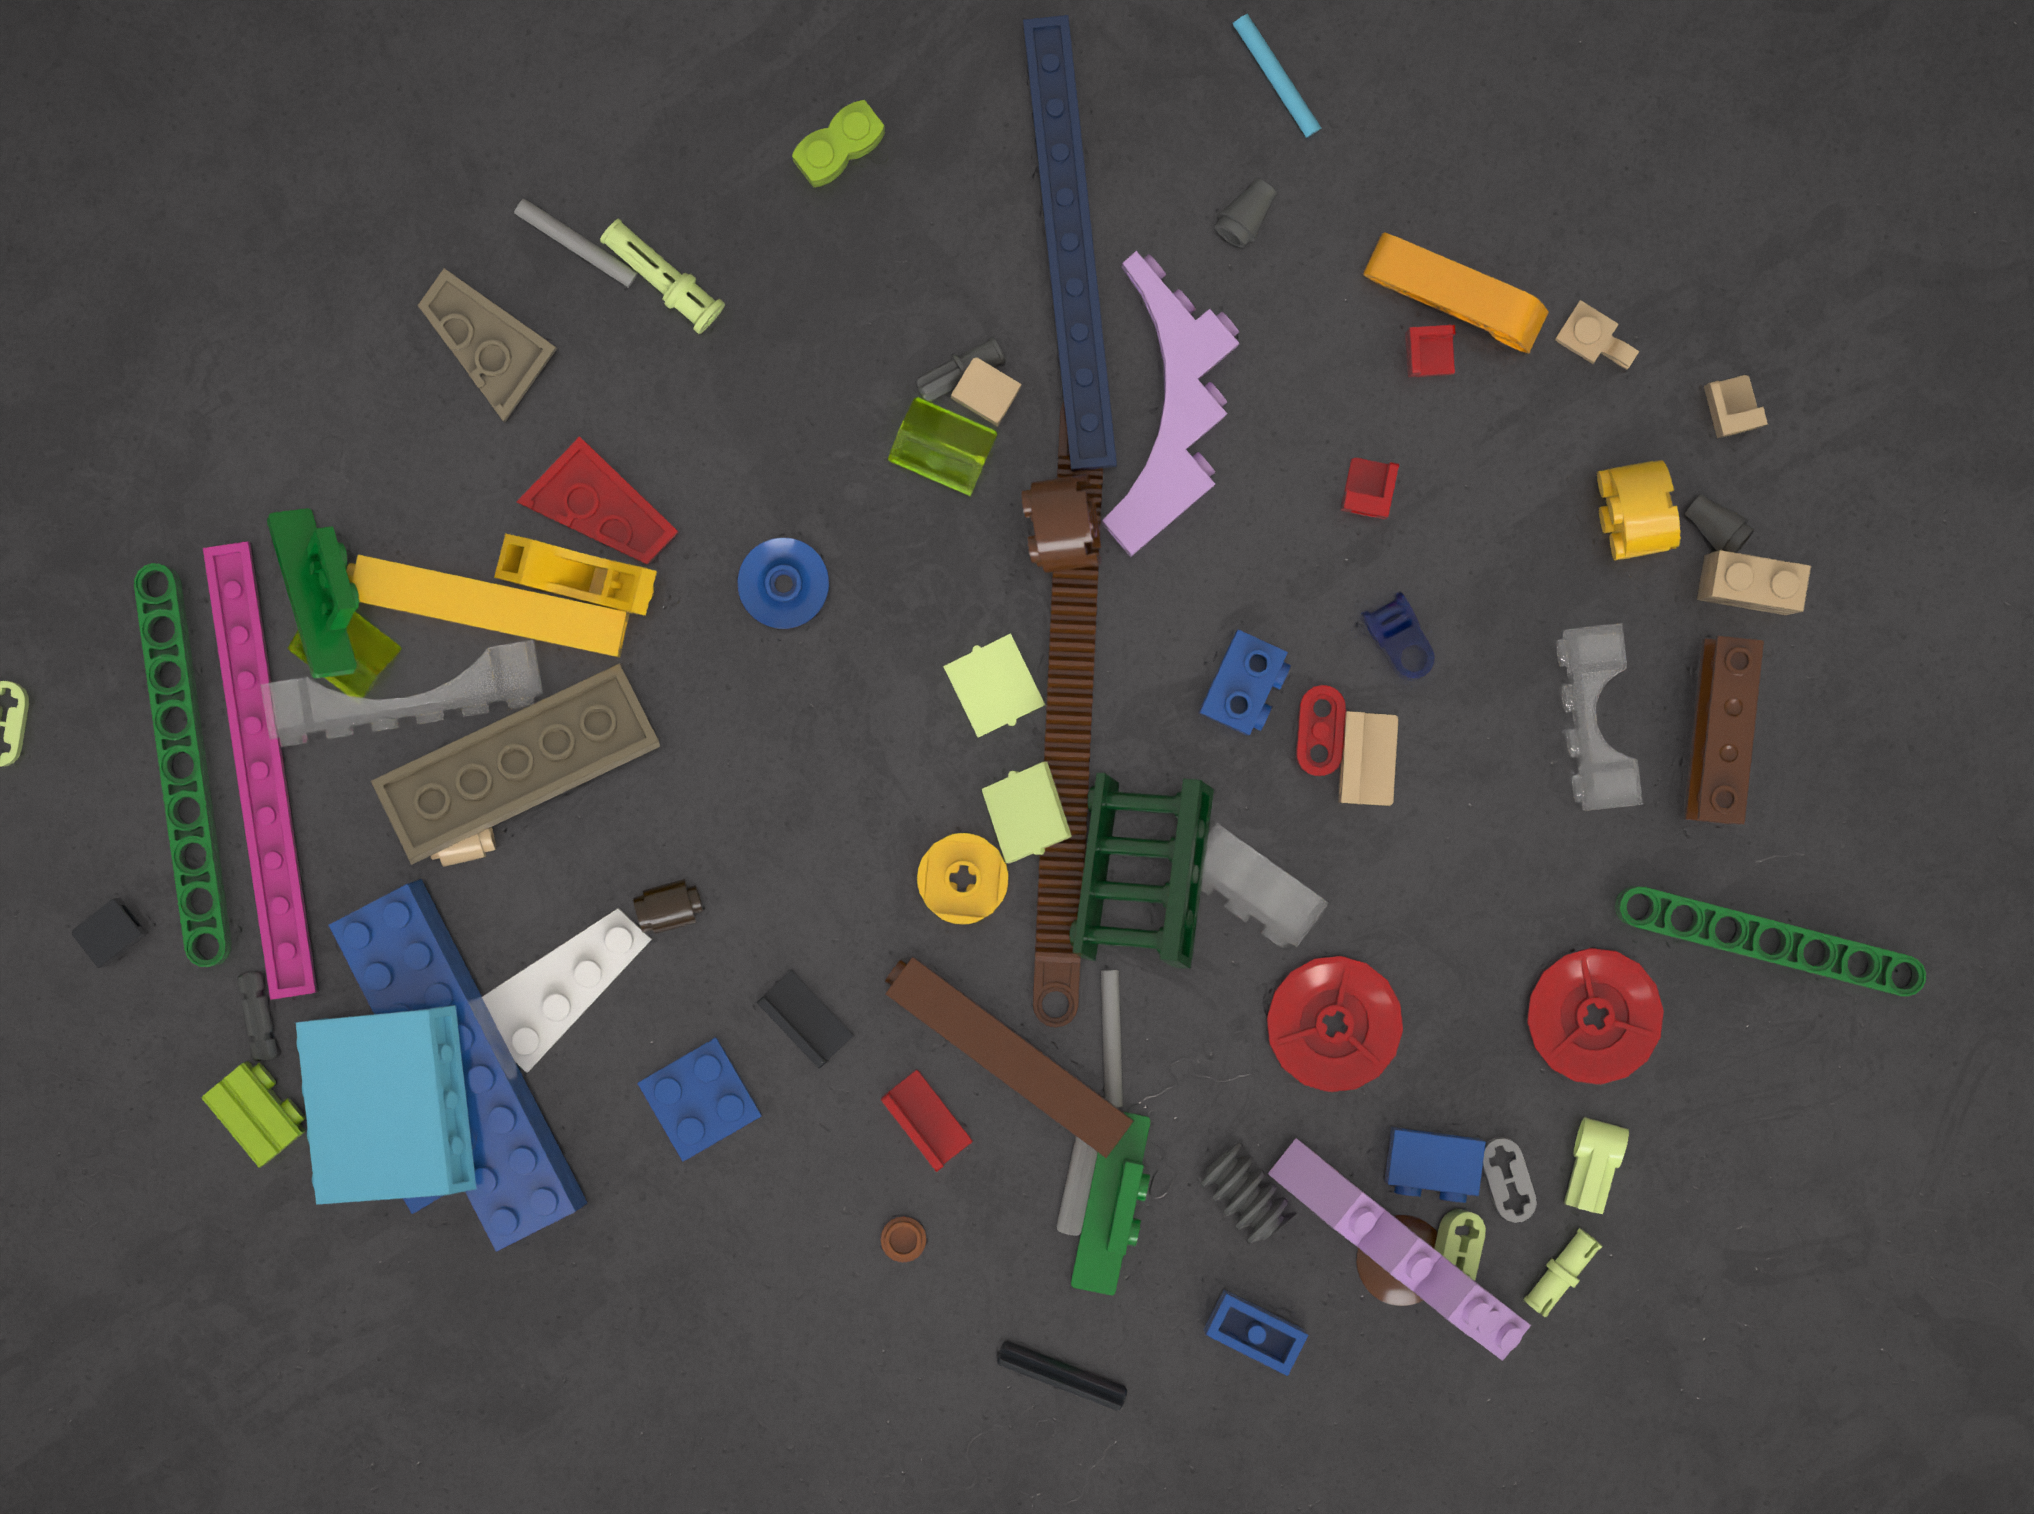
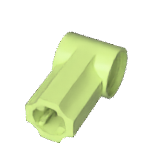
M1586 1117L1583 1118L1575 1141L1573 1155L1576 1157L1564 1204L1589 1212L1603 1214L1615 1168L1620 1167L1626 1151L1629 1129Z

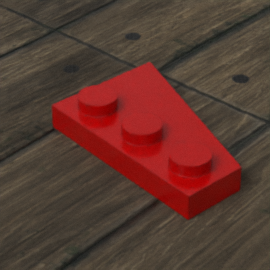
M580 436L517 501V503L647 565L679 533Z

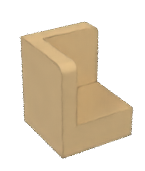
M973 358L952 392L951 399L998 427L1020 391L1022 384L981 359Z
M1743 375L1720 382L1715 381L1704 386L1717 439L1761 428L1768 424L1764 408H1757L1749 376Z

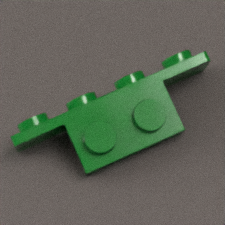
M309 508L270 513L267 518V524L312 677L323 678L354 673L357 663L346 628L355 610L359 607V594L356 585L350 583L346 572L347 553L343 543H338L333 526L316 527L313 513Z
M1129 1112L1124 1113L1135 1121L1110 1155L1105 1158L1100 1153L1097 1154L1071 1279V1286L1073 1288L1114 1295L1123 1255H1126L1127 1245L1136 1246L1141 1219L1133 1218L1136 1201L1145 1202L1150 1181V1175L1142 1173L1144 1167L1142 1161L1151 1120L1148 1116Z

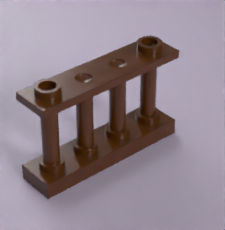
M1717 636L1716 640L1706 638L1702 640L1684 819L1745 825L1763 640Z

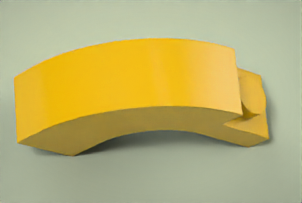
M505 533L494 578L646 616L648 604L653 595V585L657 571Z

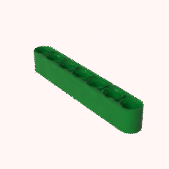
M1631 886L1625 888L1618 894L1615 901L1617 917L1623 923L1647 931L1899 996L1917 994L1926 982L1924 965L1918 959L1863 943L1647 887ZM1639 893L1647 898L1649 910L1643 918L1635 920L1628 914L1627 902L1633 895ZM1685 905L1691 910L1693 921L1686 930L1678 931L1672 925L1671 914L1678 906ZM1728 916L1736 923L1737 932L1731 941L1724 943L1717 938L1715 926L1721 918ZM1773 928L1780 935V946L1775 952L1767 954L1761 949L1759 938L1766 929ZM1816 939L1824 947V957L1818 964L1810 965L1805 960L1803 952L1806 944ZM1861 951L1867 956L1868 968L1864 974L1855 977L1849 972L1848 960L1854 952ZM1904 962L1911 968L1912 979L1907 986L1898 988L1893 983L1892 971L1894 967Z

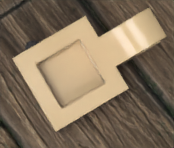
M1581 300L1555 339V341L1594 364L1601 353L1626 370H1628L1639 353L1634 347L1612 336L1619 325L1618 323Z

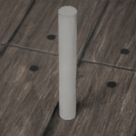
M523 198L516 207L514 214L629 288L634 282L638 272Z
M1101 970L1104 1098L1116 1107H1123L1119 970Z

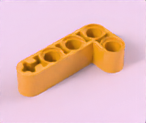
M1388 233L1381 234L1363 272V275L1368 279L1488 331L1496 340L1524 353H1530L1549 313L1539 299L1523 290Z

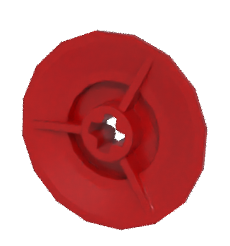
M1589 948L1564 955L1542 973L1530 995L1527 1023L1535 1049L1551 1069L1575 1082L1605 1084L1628 1077L1648 1061L1661 1038L1664 1010L1657 985L1640 964L1617 951ZM1590 1004L1595 1008L1605 1009L1606 1014L1600 1018L1602 1025L1599 1028L1592 1023L1585 1024L1583 1018L1588 1015L1586 1007Z
M1343 956L1316 958L1291 971L1274 992L1267 1015L1269 1043L1282 1068L1303 1085L1326 1092L1354 1090L1379 1077L1396 1056L1403 1032L1400 1002L1388 980L1367 963ZM1337 1011L1342 1012L1341 1021L1346 1024L1344 1032L1335 1031L1332 1036L1325 1034L1327 1026L1322 1022L1325 1015L1334 1016Z

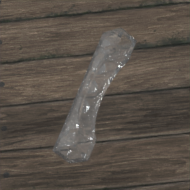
M534 640L488 647L473 665L453 680L429 692L406 698L375 700L352 697L325 688L307 677L260 684L270 740L280 739L281 747L308 743L307 734L324 731L327 740L354 735V726L371 724L372 732L399 728L398 719L416 716L417 724L445 720L444 711L462 709L463 717L490 713L489 704L507 701L508 710L523 708L535 704V696L543 695Z

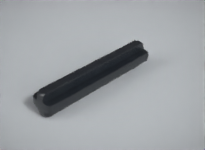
M1009 1341L1004 1342L999 1351L997 1363L1002 1367L1116 1411L1120 1410L1124 1405L1128 1391L1125 1386Z

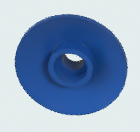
M774 538L759 544L749 552L739 570L738 592L743 606L754 619L769 627L789 629L807 623L821 610L828 595L829 577L822 558L812 547L796 539ZM782 575L789 576L793 582L791 590L785 593L779 592L775 587L776 579Z

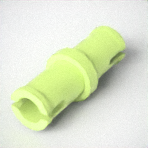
M1579 1228L1577 1234L1556 1260L1551 1258L1546 1264L1549 1269L1523 1300L1542 1316L1547 1317L1570 1286L1575 1288L1580 1280L1577 1276L1603 1246Z

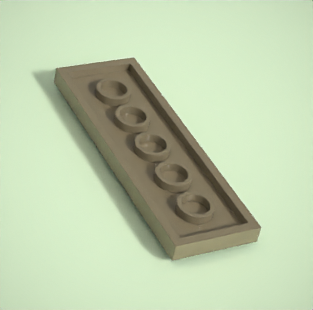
M619 663L372 780L371 783L412 865L660 747V744Z

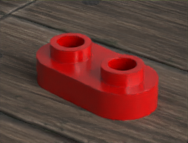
M1320 685L1309 689L1301 698L1299 705L1296 759L1301 769L1313 776L1331 774L1338 768L1342 760L1346 704L1341 693L1331 686ZM1320 699L1326 700L1330 705V712L1325 717L1317 716L1313 709L1315 702ZM1315 745H1322L1327 751L1326 759L1320 763L1313 761L1310 756V751Z

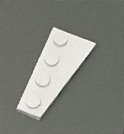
M620 908L482 996L514 1061L527 1073L652 940L646 932L642 933L641 928Z

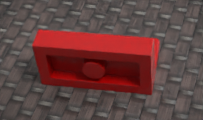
M918 1069L881 1097L883 1104L936 1172L944 1167L947 1161L973 1142Z

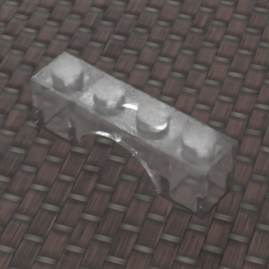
M1617 623L1563 630L1564 639L1557 640V656L1559 666H1567L1569 684L1562 685V700L1564 711H1572L1574 730H1567V745L1569 756L1577 757L1579 775L1572 776L1575 803L1582 802L1583 811L1643 805L1638 759L1628 757L1613 749L1601 735L1596 719V706L1602 689L1610 679L1627 669L1623 624Z

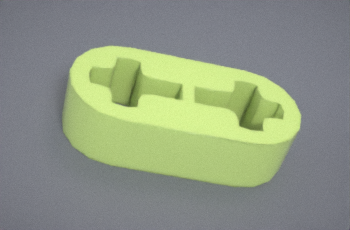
M0 681V696L5 694L6 688L11 689V697L18 699L17 708L11 707L8 709L6 722L1 721L3 708L0 705V726L5 727L3 739L4 742L11 744L10 752H4L0 756V767L13 764L20 756L29 708V696L26 690L20 684L12 681Z
M1464 1209L1449 1211L1441 1220L1434 1247L1436 1251L1474 1281L1476 1280L1485 1240L1486 1228L1483 1220L1477 1214ZM1466 1225L1470 1227L1468 1236L1461 1235L1460 1237L1455 1234L1457 1226Z

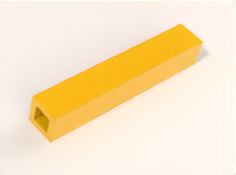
M362 555L357 556L356 564L349 563L346 569L349 582L354 583L357 587L359 602L618 658L621 656L630 614L625 611Z

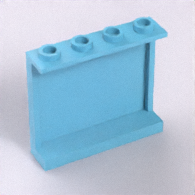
M456 1005L424 1010L331 1019L322 1018L296 1022V1045L300 1057L302 1094L305 1101L307 1139L310 1145L313 1172L312 1184L315 1189L316 1205L450 1195L476 1189Z

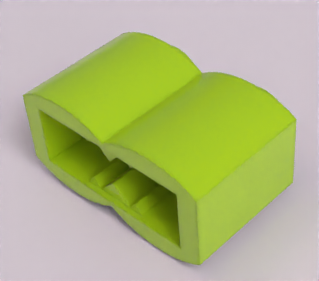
M865 100L853 102L835 115L829 128L817 130L806 136L795 148L792 155L793 161L813 188L826 185L844 171L849 160L865 156L880 143L885 134L884 124Z

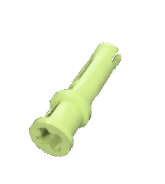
M619 218L601 236L600 241L612 249L664 295V304L669 309L675 307L695 324L693 329L698 334L706 330L723 310L725 303L721 299L715 301L695 284L696 278L691 273L689 275L686 272L680 274L627 228Z

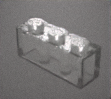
M1215 823L1210 829L1201 891L1209 896L1213 889L1229 899L1224 907L1244 922H1247L1249 917L1253 916L1263 923L1265 928L1261 934L1282 949L1288 942L1298 947L1329 902L1218 823Z

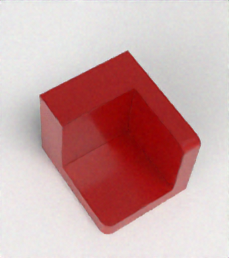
M1455 325L1410 327L1405 332L1408 377L1455 374L1453 336L1456 334Z
M1353 458L1350 461L1340 511L1387 519L1399 464L1392 462L1385 464Z

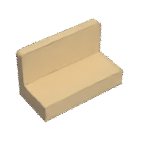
M1345 712L1338 803L1385 806L1393 804L1398 717L1396 715Z

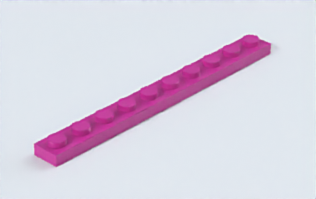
M251 542L203 548L270 1000L317 993Z

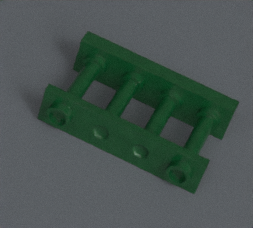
M1096 773L1095 786H1091L1088 793V809L1091 812L1078 916L1077 920H1073L1070 927V943L1073 947V953L1086 960L1096 961L1098 944L1157 949L1160 954V960L1174 968L1191 969L1214 789L1202 780L1183 779L1182 791H1179L1176 796L1118 792L1119 782L1106 773ZM1116 810L1175 814V817L1178 819L1176 836H1173L1170 841L1114 837L1112 835ZM1110 855L1169 859V862L1172 864L1170 881H1167L1165 885L1106 881ZM1104 899L1163 904V907L1166 909L1164 926H1161L1158 931L1100 926Z

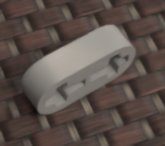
M1504 1137L1493 1138L1485 1144L1482 1169L1494 1206L1498 1214L1507 1221L1514 1223L1523 1222L1529 1219L1535 1212L1537 1201L1522 1151L1510 1139ZM1497 1146H1502L1506 1152H1513L1514 1158L1507 1161L1511 1176L1503 1177L1502 1170L1497 1164L1490 1165L1489 1158L1496 1155L1495 1148ZM1513 1182L1515 1190L1519 1195H1527L1528 1201L1521 1204L1522 1212L1515 1214L1511 1208L1503 1207V1202L1509 1199L1506 1184Z

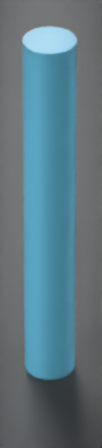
M1245 14L1233 22V26L1305 137L1308 138L1319 131L1321 126L1249 15Z

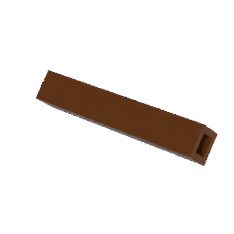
M912 957L908 964L900 960L886 978L885 982L891 985L886 992L887 996L1105 1158L1110 1155L1135 1121L917 958Z

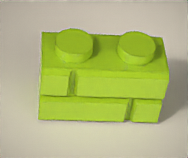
M246 1061L201 1098L256 1165L261 1168L306 1131L300 1124L305 1120V1116L291 1099L287 1098L282 1102L271 1089L276 1084V1081L262 1064L258 1063L253 1067L249 1061Z

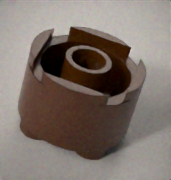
M1087 474L1032 482L1031 489L1023 490L1021 493L1025 517H1030L1035 531V535L1028 536L1030 558L1032 563H1037L1038 567H1043L1045 573L1101 565L1102 558L1096 553L1093 554L1092 550L1101 548V537L1094 497L1087 498L1086 490H1083V487L1091 486Z

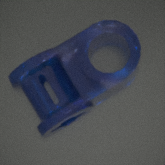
M1401 591L1394 594V600L1371 613L1367 610L1360 613L1372 638L1378 647L1382 649L1394 672L1400 678L1406 681H1416L1422 679L1431 671L1435 659L1433 649L1420 628V623L1412 607ZM1399 615L1398 618L1389 622L1388 624H1381L1384 621L1390 619L1391 617ZM1413 647L1422 651L1425 656V665L1422 670L1412 672L1403 667L1400 659L1404 649Z

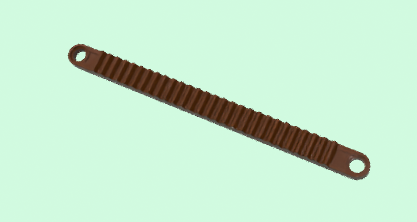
M1063 402L1059 419L1057 478L1081 474L1089 476L1091 486H1085L1083 490H1086L1087 498L1094 497L1100 529L1103 468L1071 472ZM1092 549L1093 554L1099 555V549ZM1099 565L1052 572L1044 762H1048L1072 837L1045 848L1044 854L1039 855L1033 1009L1040 1022L1054 1028L1063 1027L1070 1023L1076 1016L1079 1003L1081 957L1073 953V947L1070 943V927L1073 920H1077L1086 852ZM1054 991L1066 995L1069 1002L1067 1012L1057 1018L1049 1017L1042 1008L1043 998L1048 993Z

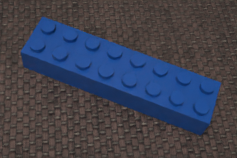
M422 879L408 883L329 924L374 1014L456 1005L476 1189L465 1192L495 1251L497 1252L586 1205L587 1201Z

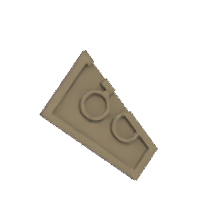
M445 268L418 304V307L505 423L557 348Z

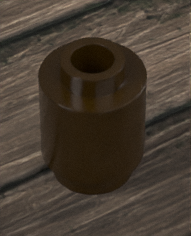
M685 879L643 890V895L633 898L642 933L653 930L654 934L697 923L696 913L703 912L697 886L688 887Z

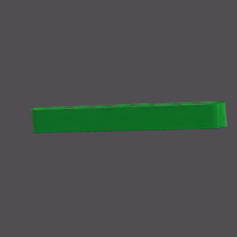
M151 563L143 566L137 572L134 578V591L184 950L187 958L193 964L199 967H211L223 963L228 958L231 952L232 941L182 582L174 569L166 565ZM162 572L167 576L169 582L168 589L162 596L153 597L148 591L147 582L154 573ZM168 617L174 623L175 633L169 641L161 643L155 638L153 633L154 625L160 618ZM174 662L181 670V679L176 686L167 688L160 680V671L165 664ZM176 707L183 709L188 718L185 729L179 733L170 731L166 724L168 712ZM185 752L193 759L194 769L188 777L182 779L174 773L172 762L179 753ZM189 797L195 799L200 807L198 819L191 824L184 822L178 813L180 803ZM192 843L202 845L207 854L204 865L198 869L190 867L185 860V851ZM199 888L208 890L213 898V905L205 914L196 912L191 904V897ZM205 933L215 936L219 943V951L213 959L203 957L197 948L199 938Z

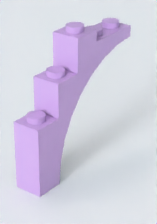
M1137 251L1122 263L1121 268L1142 296L1156 328L1164 367V403L1158 435L1145 468L1129 493L1101 522L1130 557L1214 487L1215 483L1210 478L1215 473L1214 469L1199 452L1191 456L1187 449L1226 417L1227 413L1222 407L1227 401L1211 382L1203 386L1199 379L1239 345V342L1234 338L1239 331L1223 312L1216 316L1209 309L1195 320L1191 313L1196 309L1185 294L1179 289L1172 293L1161 280L1166 276L1161 266L1151 255L1148 254L1143 259Z
M1297 1138L1269 1171L1268 1175L1333 1229L1355 1244L1448 1321L1502 1361L1511 1350L1518 1346L1522 1336L1531 1326Z

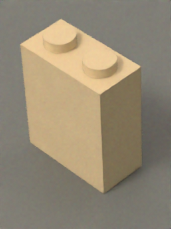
M1719 550L1704 555L1697 600L1781 615L1803 612L1811 566Z

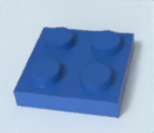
M718 1037L637 1083L682 1162L762 1116Z

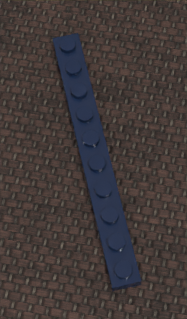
M1068 15L1023 20L1071 472L1117 467Z

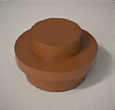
M901 1216L890 1220L881 1233L883 1251L889 1258L897 1262L915 1260L921 1255L926 1245L924 1228L917 1220L911 1217Z

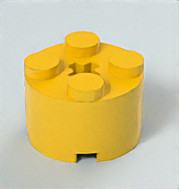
M1663 460L1649 461L1597 472L1599 491L1602 498L1606 497L1607 505L1599 507L1600 523L1604 534L1612 532L1610 534V547L1614 560L1676 549L1679 546L1680 522L1677 506H1672L1669 492L1674 491L1670 473Z

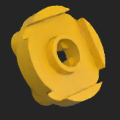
M969 833L952 834L935 842L922 857L917 874L918 889L927 907L942 920L954 924L976 923L992 914L1003 901L1008 888V870L998 849L986 839ZM960 865L969 866V874L976 875V884H969L966 892L957 891V884L949 881L950 873H957Z

